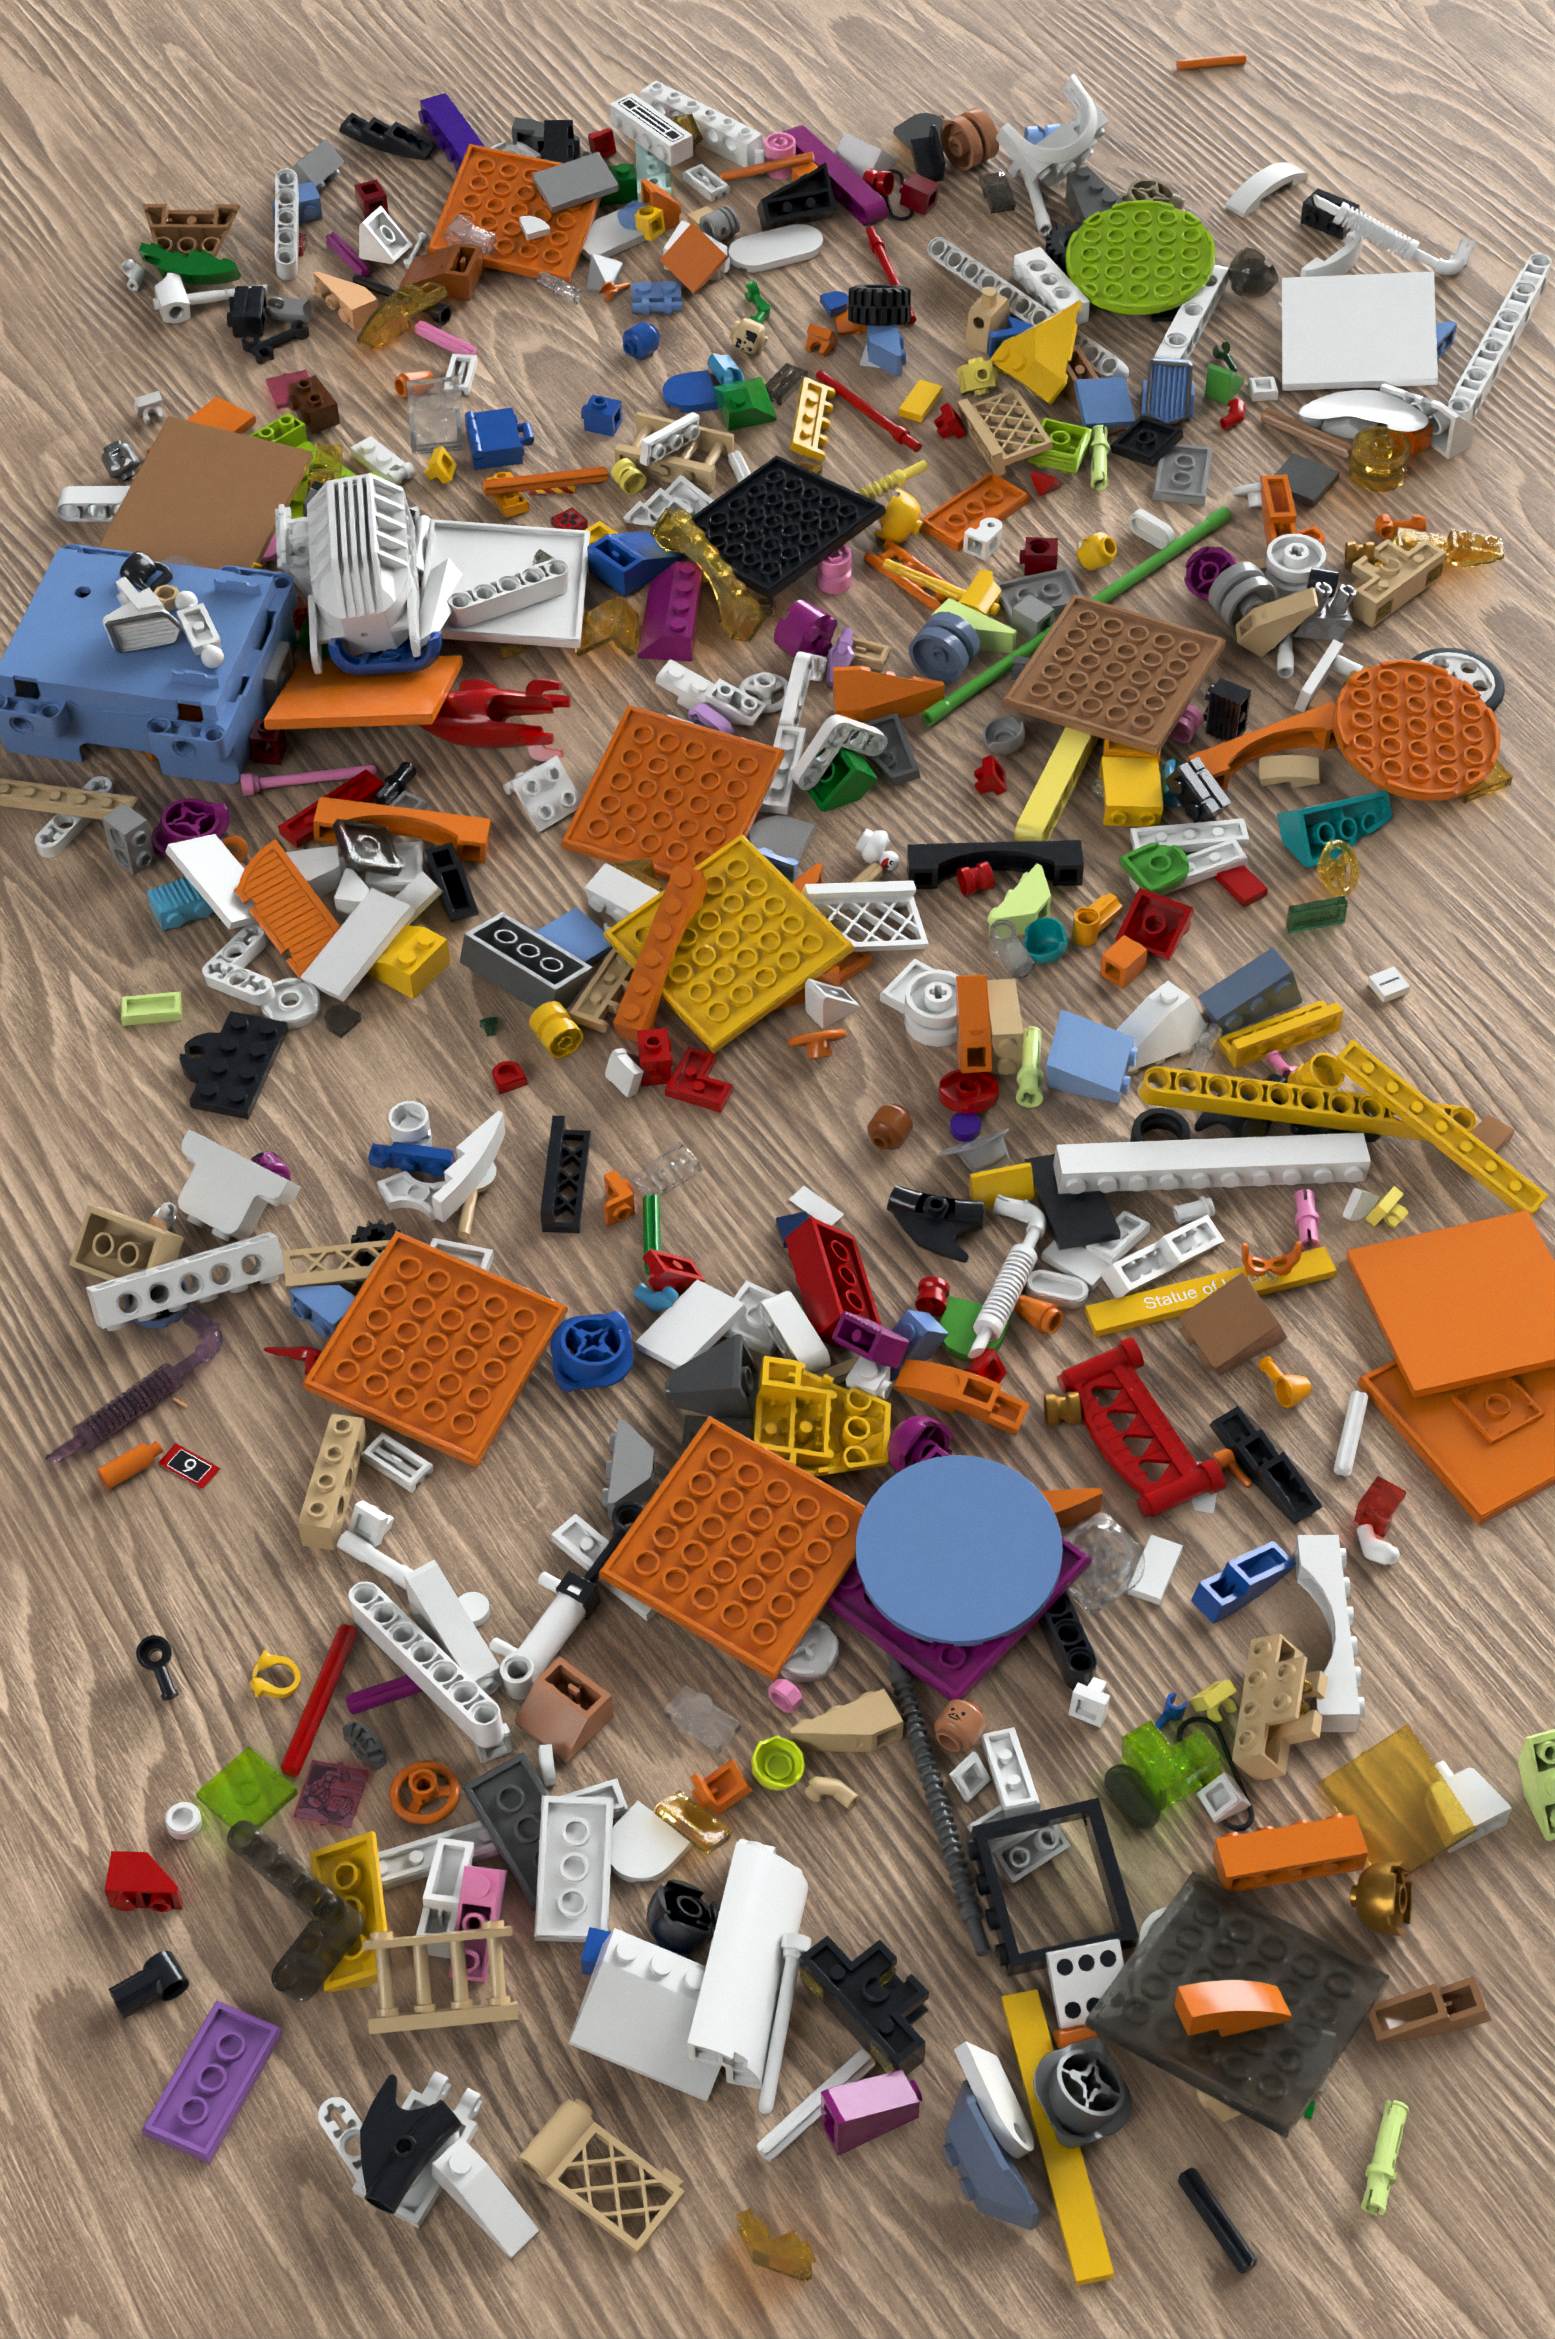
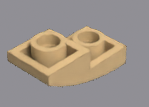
M1277 755L1259 758V781L1262 787L1289 781L1292 788L1320 783L1321 761L1318 757Z

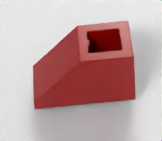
M111 1851L104 1890L110 1907H115L121 1911H132L135 1908H149L157 1912H168L171 1909L182 1910L183 1901L178 1886L148 1852Z

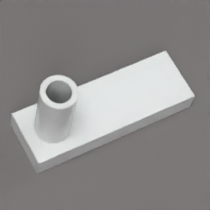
M1337 640L1332 641L1301 689L1294 709L1302 713L1306 711L1331 670L1346 677L1349 676L1351 671L1362 670L1364 666L1340 655L1343 643Z

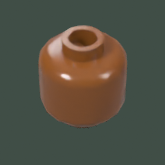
M887 1104L877 1110L867 1126V1132L872 1143L877 1148L895 1150L902 1146L912 1131L913 1122L909 1112L904 1107L898 1104Z

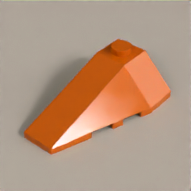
M865 666L833 667L834 715H841L861 723L898 713L899 718L902 719L922 713L939 700H943L945 685L942 681L911 676L908 679L897 677L895 672L886 671L885 674L871 672L870 667Z

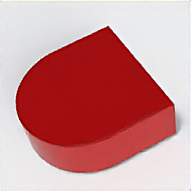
M503 1061L498 1063L492 1070L493 1083L499 1095L528 1085L526 1075L521 1066L516 1062Z

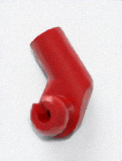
M1234 398L1228 402L1227 407H1230V410H1228L1230 414L1224 416L1219 421L1222 429L1227 430L1245 419V403L1241 399Z

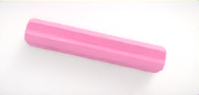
M419 321L418 324H415V333L454 354L477 355L475 346L425 321Z

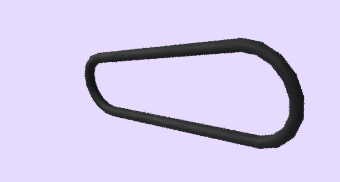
M1200 1716L1190 1717L1183 1721L1177 1731L1178 1744L1202 1788L1207 1786L1182 1739L1184 1728L1192 1722L1207 1723L1215 1730L1234 1778L1250 1802L1217 1724L1208 1718ZM1252 1805L1247 1808L1249 1819L1245 1824L1232 1825L1226 1819L1221 1822L1230 1830L1241 1831L1249 1828L1254 1822L1255 1817Z

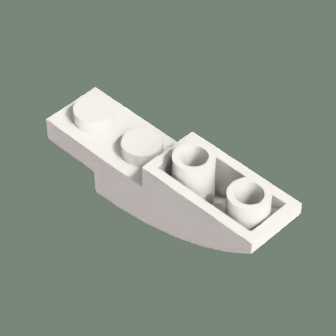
M671 659L656 676V684L678 696L677 704L690 710L699 703H705L726 718L730 724L753 726L767 707V704L719 678L714 684Z

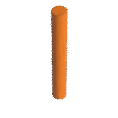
M1246 54L1179 60L1176 66L1177 70L1237 65L1246 64L1247 59Z

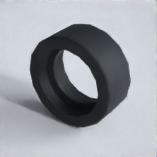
M1153 1108L1142 1112L1134 1120L1130 1142L1146 1141L1142 1135L1152 1129L1168 1130L1175 1134L1179 1140H1189L1191 1131L1189 1123L1181 1114L1166 1108Z

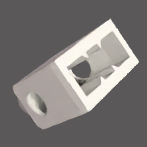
M1441 1761L1427 1771L1434 1785L1428 1790L1425 1801L1426 1808L1449 1853L1506 1826L1512 1809L1511 1806L1474 1768H1467L1453 1774L1447 1764Z

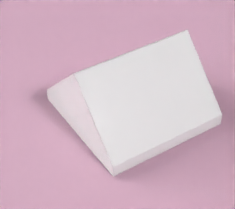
M846 132L835 151V155L861 179L867 169H876L878 172L888 170L897 163V159L887 152Z
M382 206L376 209L359 225V258L393 264L413 245Z

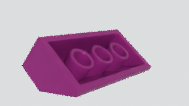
M675 562L650 581L637 654L638 658L692 661L704 589L703 563Z

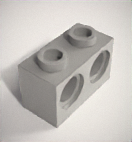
M124 803L102 818L111 858L132 875H135L156 861L148 822L144 817Z

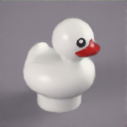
M866 828L855 846V849L861 852L863 860L870 864L879 861L881 867L887 871H892L899 865V857L895 852H884L890 846L887 832L882 830L872 832Z

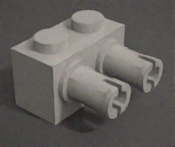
M1317 582L1314 588L1316 589L1319 608L1316 609L1312 616L1307 617L1297 626L1295 631L1292 632L1293 636L1342 641L1353 622L1348 606L1355 597L1356 590L1350 585L1345 586V584H1342L1335 598L1329 597L1332 593L1331 586L1324 582L1322 584Z

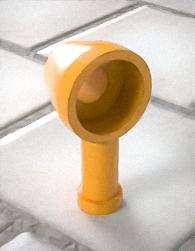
M1270 1356L1263 1357L1259 1361L1258 1368L1265 1372L1274 1383L1276 1398L1284 1408L1298 1405L1311 1394V1385L1305 1376L1284 1375L1274 1364V1360Z

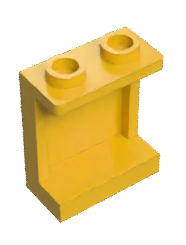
M1102 756L1098 773V784L1102 785L1103 825L1160 826L1164 807L1158 759Z

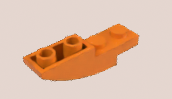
M905 1359L893 1387L895 1390L952 1415L956 1409L1015 1436L1030 1403L1000 1391L1002 1384L961 1369L921 1360Z

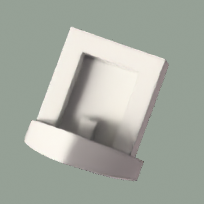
M619 1048L613 1050L609 1057L605 1077L628 1098L637 1095L644 1071L636 1064L639 1059L630 1050Z

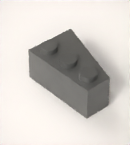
M1088 166L1067 173L1065 198L1072 216H1075L1076 222H1081V225H1083L1085 219L1097 211L1101 213L1111 209L1114 204L1124 202Z

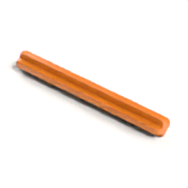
M602 466L485 480L482 482V490L485 496L602 483L608 481V470Z

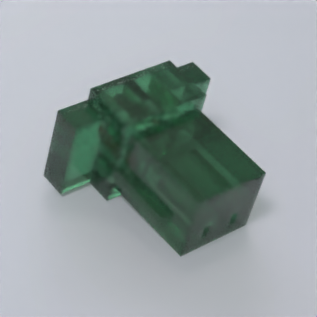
M497 1017L479 1020V1025L484 1027L487 1037L496 1035L495 1025L498 1024Z

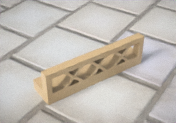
M390 1240L284 1250L283 1261L287 1297L290 1298L289 1290L291 1288L302 1286L340 1285L346 1291L360 1290ZM360 1252H369L376 1257L369 1266L361 1267L353 1261ZM329 1255H337L344 1261L337 1269L329 1270L321 1264ZM304 1258L312 1264L306 1272L291 1274L290 1259Z

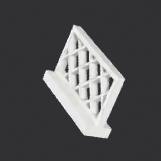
M914 881L805 884L801 892L818 910H823L831 915L828 918L830 922L835 918L848 927L842 934L853 944V952L926 949L929 944L913 897L916 892ZM907 907L909 917L905 918L893 909ZM877 908L884 915L881 919H878L866 910ZM850 909L858 915L854 920H851L839 911ZM888 916L902 925L898 931L884 923ZM861 917L875 926L871 932L857 924ZM879 928L891 936L892 939L890 941H883L874 934ZM907 928L916 934L917 940H910L902 935L901 932ZM852 929L864 937L865 940L863 942H856L848 937L847 934Z

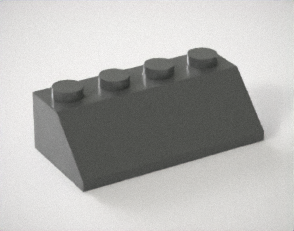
M503 912L464 933L460 963L534 1009L551 1001L560 1002L567 1009L593 970V967Z

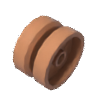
M972 108L960 116H955L944 122L941 127L940 139L942 148L948 160L959 170L967 171L995 157L999 151V142L995 139L998 135L997 129L988 114L980 108Z

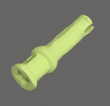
M1029 1026V1033L1026 1028L1023 1030L1022 1067L1017 1073L1019 1089L1016 1092V1101L1023 1107L1033 1108L1043 1102V1092L1040 1090L1044 1082V1074L1040 1070L1042 1032L1038 1027Z

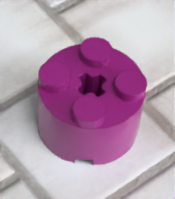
M806 600L796 601L787 609L790 613L786 619L780 618L774 632L775 644L793 658H795L799 651L826 657L828 650L832 648L831 640L838 624L837 620Z

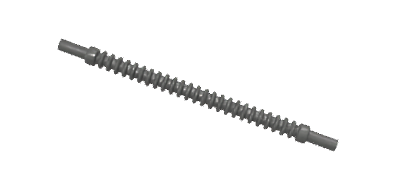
M886 1653L892 1672L889 1679L891 1686L895 1688L894 1694L898 1696L896 1702L900 1705L899 1711L903 1713L901 1718L905 1722L904 1728L908 1731L907 1737L911 1739L909 1745L913 1748L912 1754L916 1756L914 1762L916 1765H919L917 1772L921 1774L920 1781L924 1783L922 1789L926 1791L925 1798L929 1800L928 1807L932 1809L930 1815L935 1818L933 1825L937 1827L936 1834L940 1836L938 1842L943 1845L941 1852L945 1854L944 1861L948 1863L946 1869L951 1872L949 1879L954 1881L952 1888L957 1890L955 1898L959 1899L957 1906L961 1908L960 1916L962 1922L968 1925L976 1955L983 1957L991 1952L981 1921L984 1918L982 1907L978 1904L979 1898L975 1896L976 1888L972 1886L973 1879L969 1877L971 1871L966 1868L968 1861L963 1859L965 1852L961 1850L962 1843L958 1841L960 1835L955 1832L957 1825L952 1823L954 1816L950 1814L951 1807L947 1805L949 1799L945 1796L946 1789L942 1787L943 1780L939 1779L941 1772L936 1770L938 1763L934 1761L933 1746L929 1744L930 1737L926 1735L928 1729L924 1727L925 1720L921 1718L920 1703L916 1701L917 1694L913 1692L915 1687L911 1684V1673L901 1663Z

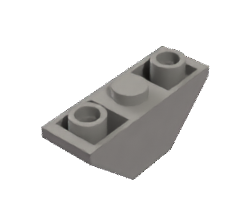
M618 1420L616 1433L611 1432L609 1451L614 1452L613 1460H607L606 1480H610L609 1488H603L602 1508H608L609 1521H612V1513L619 1504L632 1501L640 1505L650 1498L653 1493L656 1468L654 1449L625 1420Z

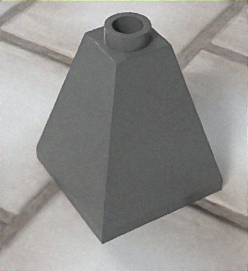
M735 1334L671 1371L670 1380L665 1382L666 1397L668 1400H673L677 1408L753 1425L754 1402L759 1384V1369L742 1334Z

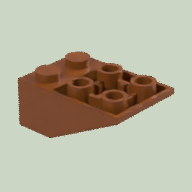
M457 243L413 258L399 286V291L470 301L484 272L482 246Z

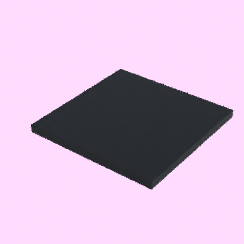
M776 455L663 538V542L680 554L698 563H703V566L772 599L886 514L884 505Z

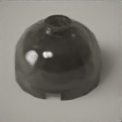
M1246 247L1243 251L1241 250L1234 257L1229 265L1228 276L1231 288L1237 295H1243L1247 298H1259L1266 295L1278 283V274L1273 265L1268 267L1264 263L1267 258L1263 254L1249 247Z

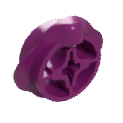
M194 798L182 799L171 803L163 811L158 826L152 832L151 839L154 853L157 855H167L165 851L168 844L216 834L221 840L230 822L228 806L225 803L216 804Z

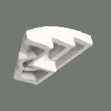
M680 475L665 491L659 488L644 504L639 501L623 519L627 523L673 531L714 500L684 476Z

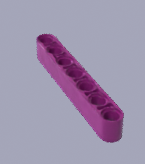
M804 125L783 131V133H788L795 138V155L813 152V162L818 167L826 162L834 199L862 225H869L888 216V207L885 200Z

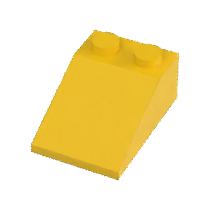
M405 925L366 974L415 999L450 964L448 940L425 927Z

